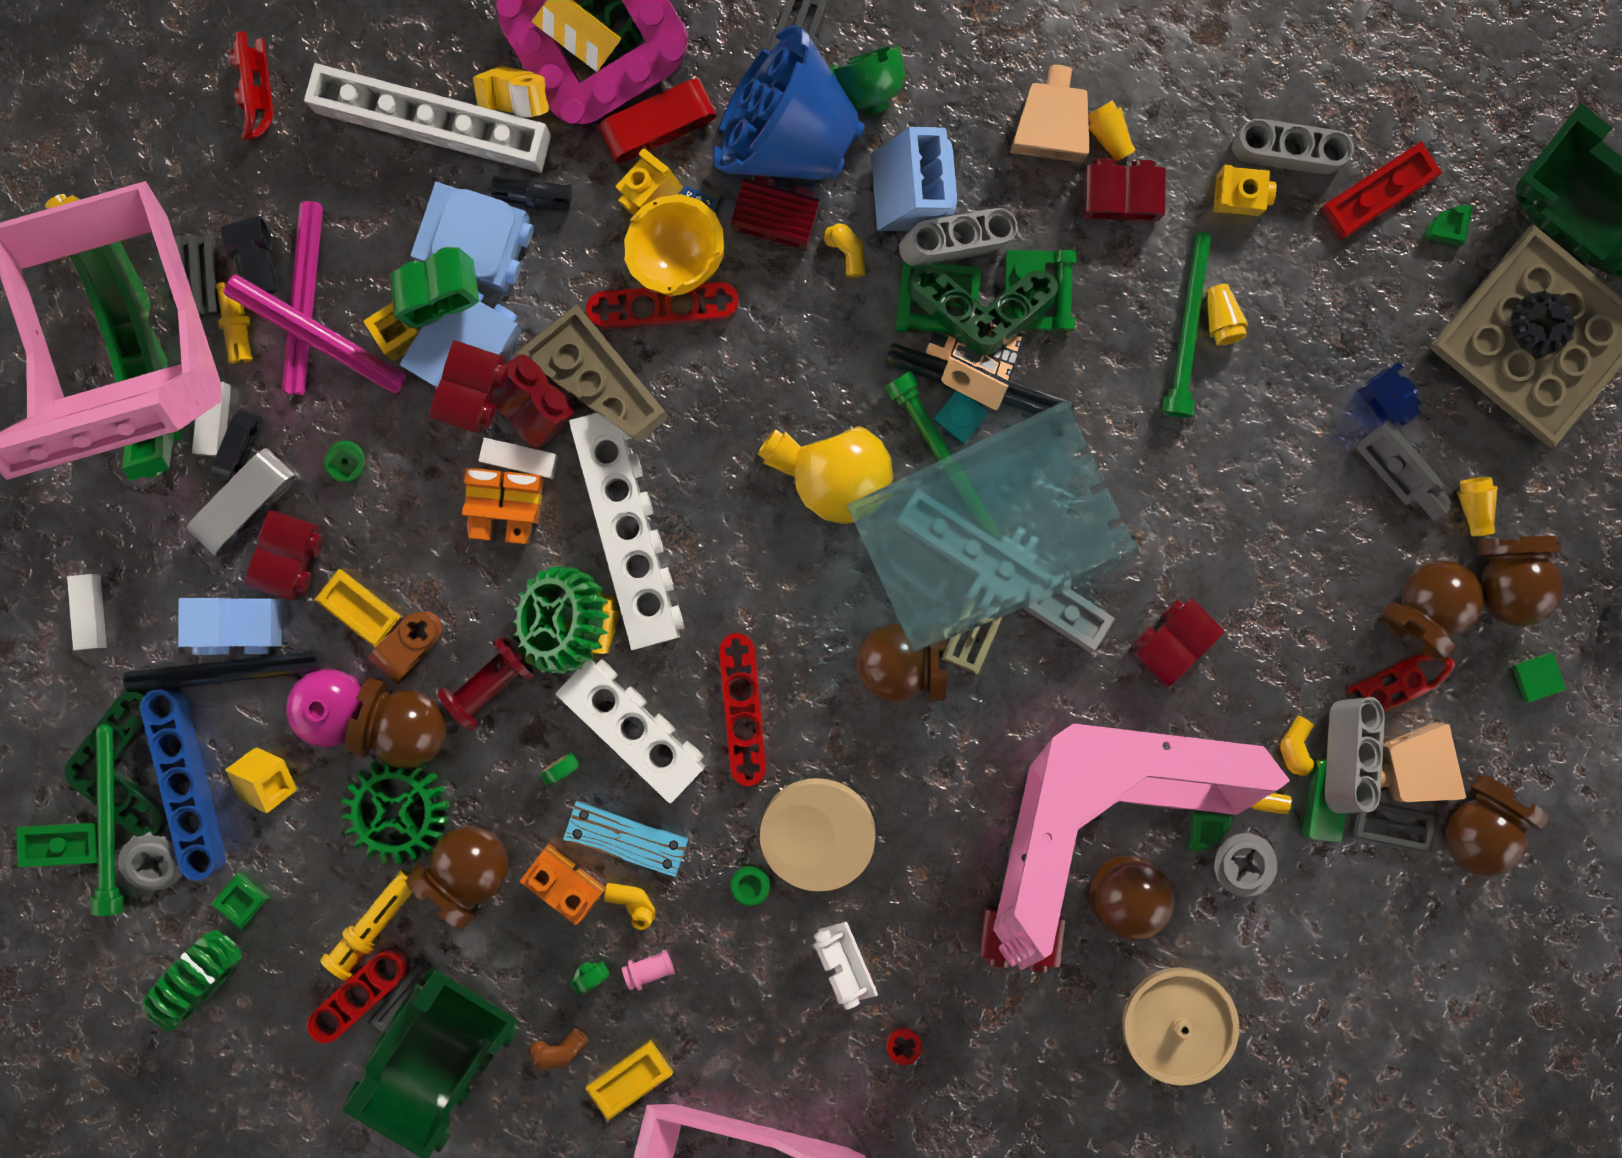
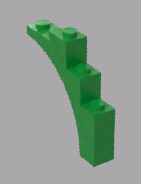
M121 242L70 255L101 329L115 382L166 369L168 359L148 322L151 301ZM183 428L172 433L124 446L123 470L129 481L142 477L153 478L169 470L172 445L177 440L182 439Z

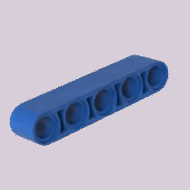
M153 690L142 699L140 705L141 715L178 866L186 878L193 881L202 880L221 871L226 862V853L189 703L186 696L179 690ZM163 696L171 703V711L167 717H164L158 709L159 701ZM172 735H175L181 743V748L177 755L172 754L168 749V740ZM181 773L185 774L190 780V789L187 793L180 791L177 786V779ZM190 812L195 813L200 820V826L196 832L192 831L186 822L187 815ZM199 850L206 853L209 858L207 870L201 869L196 863V855Z

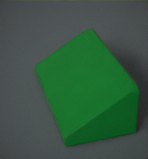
M1313 758L1314 768L1310 775L1301 836L1316 840L1341 842L1346 813H1335L1327 806L1325 801L1327 760Z

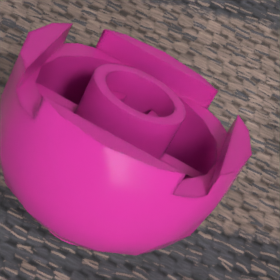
M322 669L308 673L295 683L287 697L286 715L289 726L297 737L313 746L329 748L345 744L349 719L358 720L364 703L363 701L356 700L362 685L355 677L334 669Z

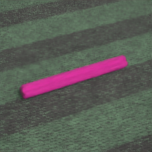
M303 201L299 204L290 306L312 319L323 208L319 203ZM287 332L281 389L282 392L289 395H303L306 387L310 345Z
M233 275L226 283L223 292L227 297L389 392L396 394L404 384L406 379L405 373L242 277Z

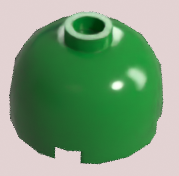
M895 45L891 49L890 46L854 56L849 58L847 65L839 67L838 63L829 67L855 109H866L867 115L876 114L890 108L888 100L898 95L904 85L905 66L899 45Z

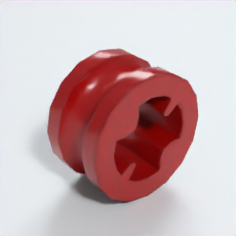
M909 1028L894 1030L887 1040L889 1057L899 1065L914 1063L922 1052V1043L919 1035ZM902 1036L905 1040L912 1038L915 1041L916 1046H911V1049L914 1051L911 1055L906 1056L903 1052L899 1054L894 1052L893 1047L898 1046L897 1042L894 1041L898 1037Z

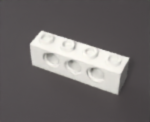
M603 659L598 663L594 660L585 662L582 669H578L555 694L671 804L705 768L700 762L704 757L703 754L689 741L682 745L672 735L676 730L673 725L659 713L653 717L643 707L647 701L634 688L629 686L625 690L614 680L618 673ZM601 689L611 691L615 697V705L609 712L602 711L596 706L595 697ZM628 717H637L643 722L644 732L640 738L633 739L625 734L623 725ZM664 744L672 750L673 759L669 765L661 766L654 762L652 750L655 745Z

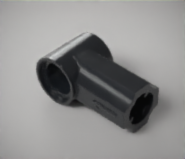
M257 216L221 226L222 240L229 257L234 260L237 275L271 295L279 292L269 250H272V241L263 217Z

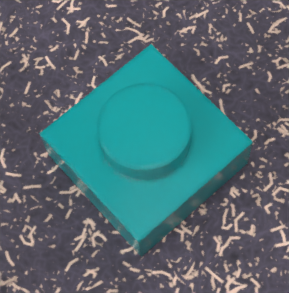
M956 390L933 421L963 445L988 412L971 398Z

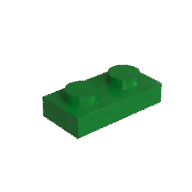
M97 822L33 825L16 828L18 867L98 863Z

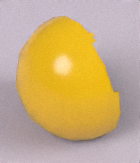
M682 194L661 196L643 205L630 219L631 224L624 239V260L631 275L651 291L667 296L682 295L703 284L718 269L724 257L723 228L715 212L701 200Z
M857 426L836 436L802 446L798 451L794 467L796 491L806 508L811 509L823 520L847 524L859 522L879 509L889 495L893 481L891 457L882 441L866 428Z

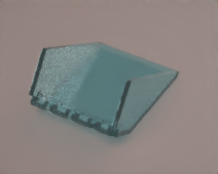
M1068 400L847 505L913 652L1065 592L1124 565L1126 561L1140 555L1139 546L1136 540H1132L1125 524L1109 529L1108 524L1121 518V515L1108 488L1094 494L1091 491L1092 488L1104 482L1092 454L1088 453L1077 459L1074 455L1085 449L1087 444L1075 421L1073 410Z

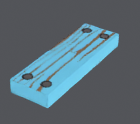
M579 801L575 803L563 840L673 877L677 875L689 839Z

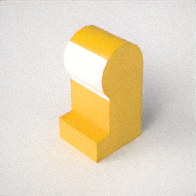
M501 65L473 77L477 106L495 111L515 113L518 117L539 116L549 110L545 94V79L541 75Z

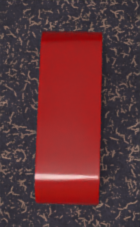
M695 78L611 115L598 125V129L614 163H623L640 156L639 153L643 148L649 152L709 124L717 117V114L702 81L699 78Z
M396 947L386 948L366 963L312 1012L307 1021V1031L310 1037L316 1042L325 1044L333 1042L347 1031L406 977L411 966L407 953ZM382 959H389L395 963L397 967L396 977L386 976L382 972L380 966ZM352 986H359L367 993L366 1003H357L351 995ZM323 1013L332 1014L336 1018L337 1030H329L323 1025Z

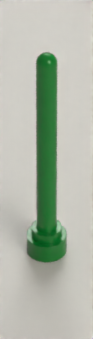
M1201 231L1195 236L1173 389H1169L1168 396H1164L1162 404V414L1178 418H1192L1195 400L1191 399L1192 392L1189 391L1211 241L1209 233Z
M912 371L897 378L884 387L892 401L896 399L899 405L904 404L977 528L996 540L998 531L917 397L920 394L917 389L919 383Z
M103 724L96 730L98 887L94 889V895L90 897V914L95 916H112L124 912V895L119 893V887L115 886L113 730L109 725Z

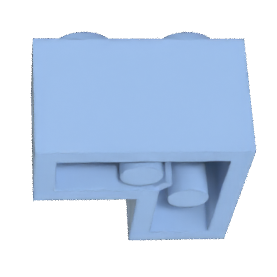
M179 598L178 647H192V655L229 654V646H244V654H269V646H282V599Z

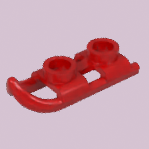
M241 31L235 33L236 41L233 42L234 48L230 51V61L232 66L240 72L241 79L238 81L239 87L235 89L234 95L238 106L245 110V123L241 138L243 141H248L261 136L271 125L273 103L265 40L263 38L256 39V48H251L247 44L246 32ZM253 72H259L261 86L254 85ZM255 110L264 111L263 120L253 130Z
M1420 654L1348 687L1347 690L1349 694L1360 691L1363 698L1373 697L1381 703L1384 713L1437 687L1451 673L1455 663L1448 657L1445 663H1443L1445 668L1440 674L1426 683V676L1420 670L1417 663L1436 660ZM1395 674L1397 681L1384 686L1382 679ZM1400 691L1404 692V695L1391 700L1392 695Z

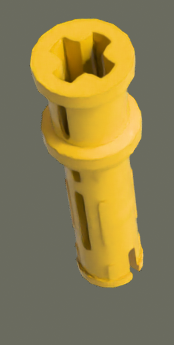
M400 869L398 875L375 900L355 927L349 926V928H345L342 932L343 938L330 954H324L321 957L320 962L337 978L348 981L352 977L351 970L365 954H371L375 946L374 939L413 893L405 882L410 875L409 872ZM395 896V898L390 902V904L386 907V909H385V910L381 913V915L376 919V917H377V916L380 914V912L385 908V906L389 903V901Z

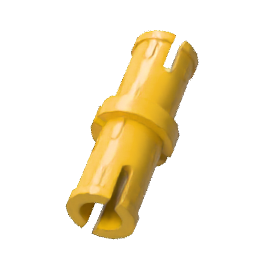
M219 283L216 285L221 319L218 320V325L224 332L227 363L241 364L240 360H243L244 363L251 362L253 357L247 327L251 326L250 317L245 316L243 305L224 294L225 283Z

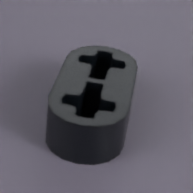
M242 408L234 414L214 459L211 470L212 477L228 483L246 464L261 427V416Z

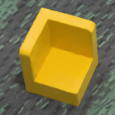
M259 748L252 749L225 769L239 800L265 813L271 811L297 791L285 761Z

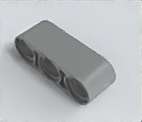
M1253 119L1248 121L1235 135L1232 142V150L1234 155L1245 163L1330 175L1337 172L1351 159L1354 152V144L1346 133L1338 130L1266 119ZM1246 134L1257 135L1261 140L1262 147L1260 149L1250 147L1246 141ZM1285 140L1295 141L1300 147V154L1294 155L1289 153L1285 147ZM1324 145L1332 146L1337 150L1338 161H1333L1326 157Z
M994 208L925 220L918 223L901 239L899 252L907 264L916 267L992 254L1014 238L1018 230L1015 216L1004 208ZM989 225L997 230L999 237L991 233ZM953 231L958 232L962 236L964 244L955 239ZM917 237L926 242L928 250H924L919 246Z
M268 448L261 450L194 516L188 524L187 530L215 557L223 555L292 486L296 480V475Z
M1373 697L1338 700L1330 709L1325 801L1329 809L1335 813L1372 812L1379 805L1385 717L1381 703Z

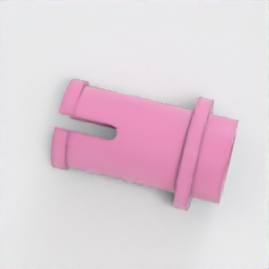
M667 950L635 963L633 960H629L628 965L622 967L629 990L637 988L640 991L644 984L675 974Z

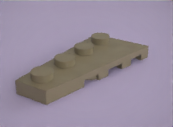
M577 304L516 352L518 356L524 354L540 366L548 379L637 442H640L669 418L661 405Z

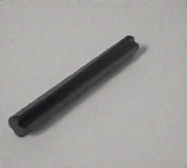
M896 343L890 345L886 356V363L888 365L909 372L912 371V373L942 382L941 379L948 362ZM1010 381L1002 399V403L1061 423H1067L1070 420L1074 408L1072 402Z
M310 651L129 671L123 674V687L125 692H142L305 674L320 670V657L318 652Z

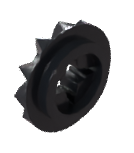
M1546 290L1527 295L1518 302L1511 315L1510 325L1514 339L1524 350L1536 355H1550L1562 350L1574 338L1572 336L1574 327L1578 323L1572 313L1573 306L1567 304L1562 299V294H1552L1546 292ZM1543 311L1546 312L1547 319L1558 322V324L1547 328L1546 333H1544L1543 326L1530 323L1542 317Z

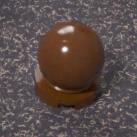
M1521 536L1519 541L1518 539L1499 540V538L1477 540L1478 556H1488L1490 561L1482 572L1480 582L1483 589L1484 607L1497 620L1512 626L1526 627L1547 619L1558 607L1561 600L1563 584L1560 572L1549 560L1552 557L1551 553L1561 552V536Z
M1436 561L1423 564L1408 577L1401 591L1402 604L1388 603L1381 613L1382 617L1380 620L1400 639L1404 640L1409 635L1424 646L1419 651L1422 654L1445 663L1448 657L1456 650L1450 637L1464 634L1477 623L1483 606V589L1475 574L1461 564L1453 561Z
M893 623L878 627L864 637L855 661L857 673L863 687L877 698L895 703L911 700L922 690L924 693H928L929 702L946 700L947 670H939V655H942L943 650H947L945 624L928 623L927 632H923L921 635L911 626Z
M371 678L365 681L356 700L364 702L358 720L350 718L345 737V750L349 751L348 754L365 758L370 750H373L381 761L398 768H416L434 758L441 751L447 734L445 714L434 699L420 691L399 690L389 694L387 682Z
M1478 774L1470 786V789L1476 794V799L1463 803L1451 815L1445 835L1448 850L1454 861L1462 869L1477 875L1494 877L1509 873L1523 860L1529 845L1527 830L1532 828L1542 831L1550 816L1534 803L1528 808L1513 800L1512 797L1516 791L1486 775L1480 776Z
M471 825L457 828L438 840L430 854V868L416 865L405 882L421 902L428 896L435 904L442 908L437 916L450 925L464 930L465 927L472 924L477 918L473 905L487 902L500 891L508 875V856L503 843L487 829Z
M1130 855L1111 857L1098 866L1090 879L1089 898L1091 910L1109 931L1120 938L1130 940L1150 938L1165 929L1173 915L1175 896L1171 882L1162 870L1142 857Z

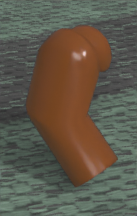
M574 1028L558 1046H548L547 1043L542 1041L533 1043L529 1048L528 1056L532 1060V1064L538 1069L563 1068L569 1065L589 1040L580 1030Z

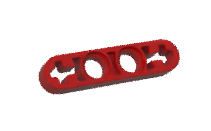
M703 283L692 291L685 293L693 299L694 304L689 313L680 315L671 308V303L675 296L660 294L648 288L597 292L592 295L586 304V313L591 322L600 329L718 321L729 319L736 313L739 307V298L737 291L728 283ZM720 291L725 293L726 298H732V303H727L725 306L726 310L718 311L716 304H706L705 309L707 313L699 314L700 301L697 295L698 292H705V300L716 299L717 292ZM640 297L652 299L655 305L653 313L645 318L636 316L632 310L633 303ZM626 298L625 309L629 318L621 320L622 313L617 311L610 312L608 319L602 320L599 314L594 313V309L600 308L601 301L604 300L608 302L610 307H622L619 299Z
M733 633L722 640L719 648L730 770L732 777L737 783L743 786H753L758 784L766 773L756 654L754 644L748 636L741 633ZM734 639H740L742 646H748V653L743 654L741 659L742 667L751 665V674L737 672L730 676L727 675V667L735 668L734 657L726 654V648L733 645ZM744 678L751 683L752 694L750 698L745 701H737L731 696L729 691L730 685L735 679ZM739 718H749L755 723L756 733L751 739L741 740L734 734L733 727ZM758 743L759 752L751 750V761L754 764H759L760 770L754 772L752 779H746L745 773L738 772L737 766L744 763V753L741 751L736 754L734 745L748 747Z

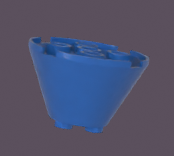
M789 25L776 34V38L780 42L770 52L763 48L754 59L738 84L724 112L718 131L724 134L721 148L713 147L714 166L724 173L820 180L828 177L832 180L838 176L843 168L844 159L842 157L849 145L856 143L862 135L864 123L858 120V112L807 31L798 25Z

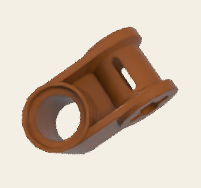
M429 611L409 614L373 649L368 658L397 685L400 684L418 666L422 660L421 658L441 637L443 630L441 620L436 614ZM426 622L427 626L424 631L428 636L417 637L415 633L418 631V627L415 623Z

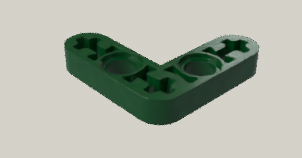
M924 265L916 268L912 273L909 293L911 298L972 352L986 356L992 355L1052 306L1057 294L1058 283L1053 275L1048 272L1033 271L985 308L936 266ZM921 282L924 285H929L930 283H933L935 287L933 288L931 286H926L925 288L921 287ZM1032 288L1036 291L1040 290L1041 288L1046 291L1045 293L1042 291L1037 292L1032 297L1031 302H1029L1028 299L1030 298ZM950 304H959L966 309L967 313L959 317L952 316L946 311V307ZM1009 306L1016 307L1022 312L1023 316L1019 319H1009L1004 316L1002 309ZM995 323L996 327L993 330L991 338L987 335L983 338H980L978 336V333H981L983 335L988 333L993 328V324Z
M129 691L121 694L71 756L65 766L64 775L70 786L97 806L96 761L89 769L90 774L93 775L92 778L81 779L82 770L78 766L79 764H89L96 756V730L100 725H109L119 736V745L113 751L114 784L122 786L126 792L124 803L121 806H114V820L137 837L144 836L149 831L154 836L160 834L168 823L163 805L114 768L145 728L142 715L129 717L124 725L113 720L114 718L117 720L126 718L131 710L127 706L128 702H137L139 700L138 709L141 712L140 705L147 693L143 691ZM138 799L139 803L133 806L136 800ZM132 806L141 813L152 811L154 815L151 820L155 825L143 828L141 824L144 819L135 811L125 815V812Z

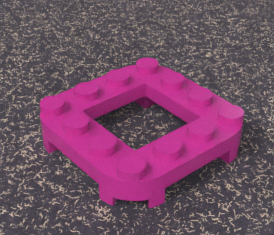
M497 0L498 19L503 33L525 70L544 77L546 85L545 94L549 109L567 123L590 124L605 119L607 115L660 82L673 77L682 68L681 66L687 55L688 30L670 0H622L646 42L581 82L558 42L532 23L533 18L546 0Z

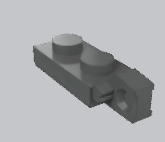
M1389 419L1355 445L1356 449L1405 505L1410 503L1415 508L1421 506L1434 522L1447 514L1453 506V503L1443 491L1445 486L1439 476Z

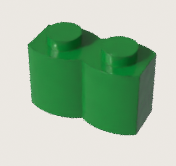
M459 247L441 248L424 262H407L390 275L394 316L409 328H418L432 324L444 315L467 310L479 302L474 260Z

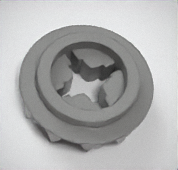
M149 831L144 836L137 837L134 835L127 844L123 845L120 851L118 865L121 874L129 883L140 889L150 891L162 890L175 884L182 875L173 843L169 841L167 834L158 837L153 836ZM149 854L151 857L162 856L158 864L159 866L153 862L144 863L146 855Z
M1242 832L1241 834L1227 837L1225 842L1216 849L1213 868L1217 881L1227 891L1237 896L1250 897L1262 893L1272 884L1277 873V858L1273 848L1266 840L1257 835ZM1247 854H1250V863L1259 872L1245 870L1242 875H1239V866L1235 864V861L1231 860V857L1245 858Z

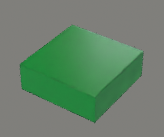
M1548 652L1511 665L1524 702H1532L1566 690L1554 653Z
M237 873L211 905L241 930L245 928L270 897L242 873Z

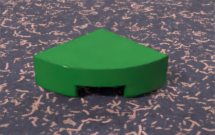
M1460 205L1440 213L1427 226L1423 239L1460 247L1463 246L1466 242L1473 206Z
M1191 811L1188 850H1206L1219 842L1230 830L1233 815Z

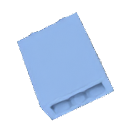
M908 127L871 153L877 231H910L922 221L954 215L957 206L952 144L947 139L946 128Z
M435 181L410 257L415 261L424 262L441 248L459 247L474 260L478 284L507 293L509 284L514 285L519 277L521 262L517 260L522 246L528 247L533 235L534 226L530 224L531 219L524 210L511 207L504 201L468 189H457Z
M478 292L479 302L471 308L458 313L444 315L438 321L423 326L399 365L433 386L438 387L449 350L454 340L501 355L505 358V364L515 351L517 340L523 329L515 323L518 317L516 314L500 304H497L494 309L481 302L484 295Z

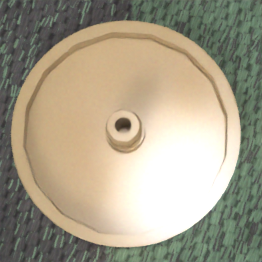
M805 779L783 788L770 801L760 827V845L768 865L787 883L809 891L834 890L855 880L870 862L875 845L874 819L864 800L849 787L828 779Z
M1168 968L1148 976L1133 990L1125 1005L1122 1030L1128 1051L1146 1073L1164 1083L1193 1085L1215 1076L1229 1062L1234 1054L1239 1038V1018L1229 994L1210 976L1190 968Z

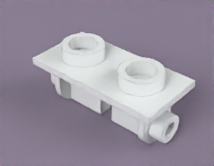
M843 922L819 929V933L814 935L816 943L813 946L818 952L825 971L835 968L836 974L831 976L829 980L837 996L838 1004H843L845 1010L860 1004L859 1000L876 997L878 993L848 923Z

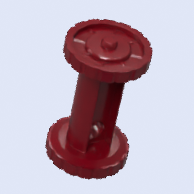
M501 636L494 641L499 653L455 693L445 687H442L437 692L439 700L449 713L469 731H473L478 727L477 720L473 714L518 674L527 680L535 676L533 669L525 662L523 655L518 653Z

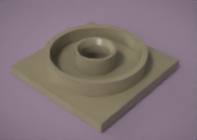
M1533 224L1526 229L1430 344L1429 348L1544 444L1552 448L1559 443L1622 367V297ZM1544 290L1552 294H1562V299L1567 304L1573 306L1572 313L1574 319L1578 322L1574 327L1572 335L1574 338L1562 350L1539 358L1533 357L1529 352L1523 350L1513 337L1510 325L1512 312L1518 302L1529 294ZM1544 311L1543 316L1535 320L1544 323L1548 328L1558 324L1554 320L1547 319L1546 312Z

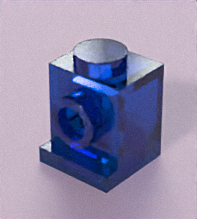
M1399 361L1387 366L1357 389V391L1382 423L1389 419L1392 424L1399 422L1401 426H1404L1421 413L1418 406L1422 403L1416 396L1418 395V390L1412 381L1405 376L1401 377L1398 371L1404 368Z

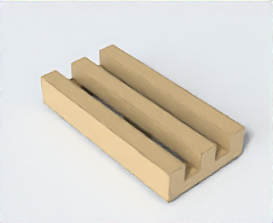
M979 591L971 603L965 602L947 643V650H944L941 657L942 660L978 675L1006 610L1005 608L997 621L992 618L973 664L966 660L990 604L997 605L993 600H991L984 612L978 611L959 657L953 656L952 654L976 599H982L984 596Z

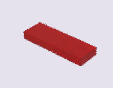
M1421 141L1324 204L1321 209L1343 240L1443 173Z

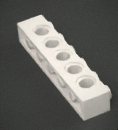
M314 63L304 102L319 115L542 173L551 140V134L546 124L317 63Z
M598 413L569 420L631 650L680 638L678 630L685 628L679 605L671 606L668 591L674 590L669 568L661 569L657 555L664 552L658 529L652 531L650 529L647 516L653 514V509L648 492L641 493L637 478L643 476L637 453L630 455L626 441L632 439V437ZM606 443L616 444L618 447L617 458L607 464L600 462L598 458L600 447ZM615 481H625L629 487L627 497L619 502L612 501L608 495L610 485ZM627 518H634L639 524L637 536L630 540L622 539L618 530L620 523ZM636 556H645L650 564L648 573L642 578L633 577L629 571V563ZM649 593L655 594L660 601L659 611L653 616L644 615L639 608L640 599Z

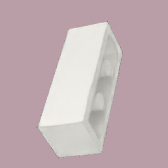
M221 382L222 401L195 419L193 454L216 457L227 431L231 392L230 384Z
M483 438L478 462L521 473L541 475L544 478L553 480L559 456L550 452Z
M101 575L67 576L73 650L107 648Z

